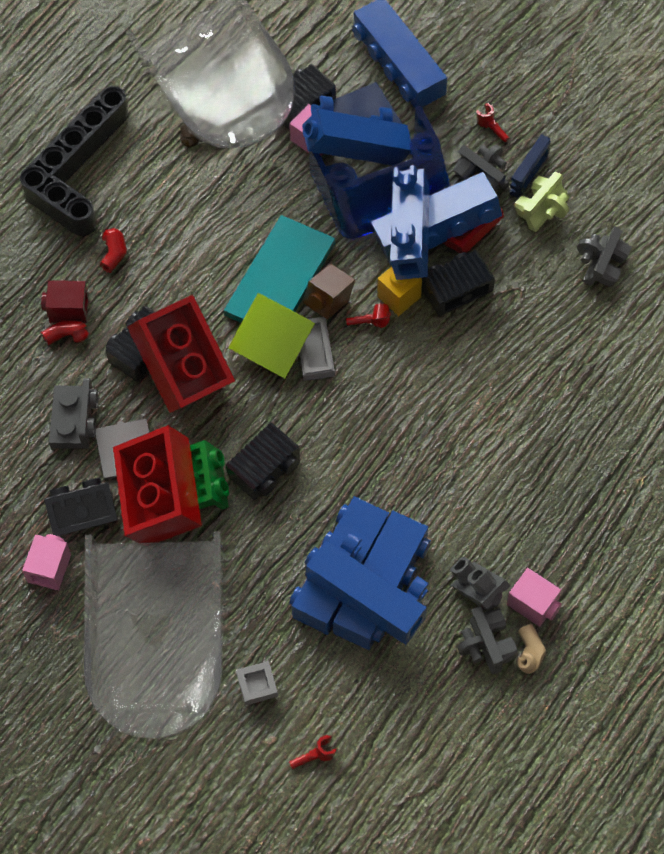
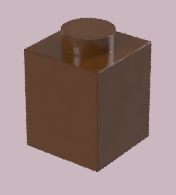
M330 263L308 282L303 304L328 320L349 302L355 279Z

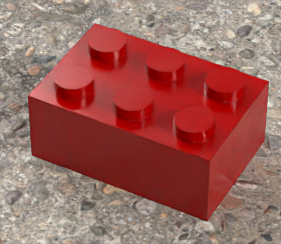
M193 294L141 318L127 327L169 413L235 381Z
M167 425L113 447L124 534L126 537L147 547L202 526L191 450L187 436Z

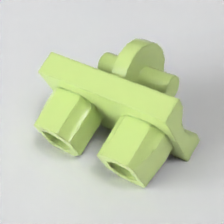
M554 172L550 178L538 176L531 187L534 196L532 198L520 196L515 202L514 206L517 215L526 219L529 230L537 232L547 219L551 220L554 216L564 218L568 214L569 207L566 202L569 196L562 185V174Z

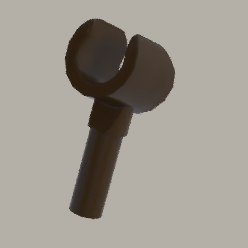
M184 124L180 127V138L185 147H193L198 142L222 143V136L196 133L193 124Z

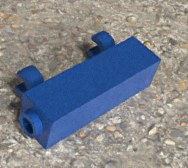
M321 95L319 97L321 105L312 104V115L302 124L303 136L305 137L307 151L398 166L414 151L408 126L392 122L393 112L390 108L380 107V116L371 115L370 118L333 111V99Z
M410 165V170L399 171L398 167H394L390 262L396 280L428 277L430 188L424 169H417L415 165Z
M352 532L347 535L339 549L326 540L319 549L317 547L313 548L305 560L307 579L407 645L426 619L427 607L420 602L428 592L426 588L429 583L417 576L407 592H403L354 559L362 548L360 545L362 539Z

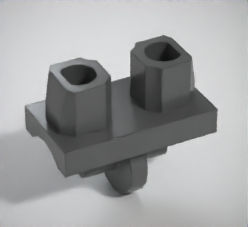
M464 144L458 150L461 157L453 168L454 173L464 181L470 178L476 171L479 173L484 172L495 192L499 188L505 191L510 183L505 180L506 176L494 167L496 165L503 169L507 163L501 158L503 148L497 144L490 149L482 145L478 150V153L484 156V158H481Z
M614 226L610 235L603 236L601 240L600 236L593 234L590 239L583 238L579 241L577 250L583 255L581 261L585 264L590 263L582 282L590 286L595 281L611 287L618 280L621 270L610 264L609 260L611 258L621 264L625 261L632 248L620 239L621 229Z
M461 557L450 569L456 578L451 584L454 590L476 603L477 606H481L483 610H491L498 606L501 602L502 591H506L510 587L504 578L475 562L472 563L466 557Z
M481 606L471 609L473 617L470 618V623L475 637L470 628L464 629L461 633L465 641L461 642L457 649L460 655L470 654L474 663L483 660L479 651L482 650L491 674L499 673L502 670L503 664L517 658V647L512 637L495 642L492 633L506 628L501 609L483 612Z

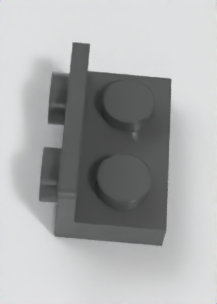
M90 378L83 379V386L54 385L49 436L50 448L89 449L90 437H95L96 420L92 418V408L98 407V390L93 389Z

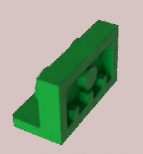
M206 440L190 445L199 509L215 505L222 510L228 508L227 496L229 495V486L224 477L223 467L225 466V458L222 451Z

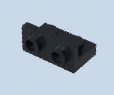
M98 477L81 482L83 487L81 489L70 491L67 485L49 490L51 496L44 498L53 535L60 536L117 521L118 518L109 482L102 483L101 478Z

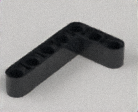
M109 86L103 89L20 174V181L26 200L78 236H87L94 232L97 221L92 202L67 185L66 182L129 117L126 94L122 88Z

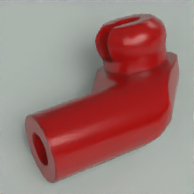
M62 320L42 331L41 335L49 346L68 335H71L73 340L79 343L88 338L89 333L85 329V323L82 321Z

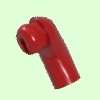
M117 228L107 229L102 234V240L106 241L105 244L109 252L99 264L108 273L113 272L127 253L124 235Z

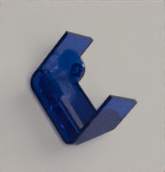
M421 106L415 107L414 137L410 142L412 159L358 178L350 165L335 163L325 166L319 153L309 152L310 173L342 236L356 239L373 233L374 229L371 222L392 213L394 167H398L399 171L410 170V165H415L417 169H424L430 188L429 196L451 186L440 141Z

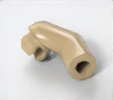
M528 624L518 630L525 649L521 657L517 659V666L524 673L531 674L540 668L546 654V649L533 624Z

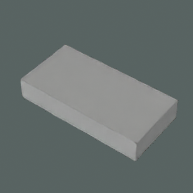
M311 318L309 320L314 322L315 325L299 352L304 381L335 376L326 318Z

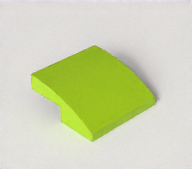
M257 293L228 349L285 379L315 323L268 297Z

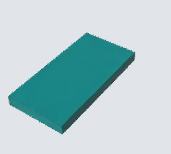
M281 215L223 310L224 316L242 323L257 293L296 312L305 296L308 282L320 271L335 245V238Z

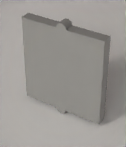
M147 419L126 423L119 421L116 425L96 429V439L104 480L117 478L113 447L149 433Z

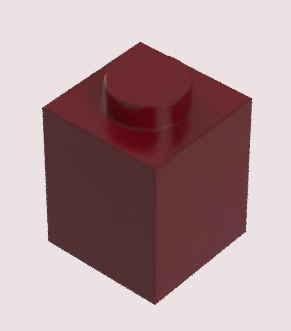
M48 280L47 292H42L41 308L42 311L47 312L49 322L58 323L62 320H77L87 323L89 293L86 281Z

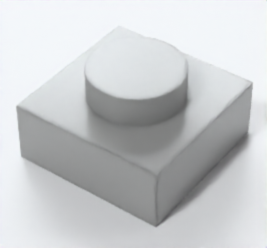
M269 661L236 670L245 706L278 697Z

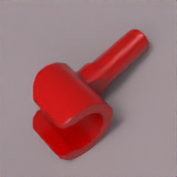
M485 104L486 114H481L479 110H476L479 126L489 127L504 143L509 140V136L494 119V107L492 105Z
M376 304L373 314L346 318L347 326L372 323L376 327L383 328L388 325L391 312H389L388 305Z
M329 735L322 736L318 740L316 748L289 761L291 768L294 769L316 759L330 761L334 757L337 748L327 752L321 746L331 742L332 737Z

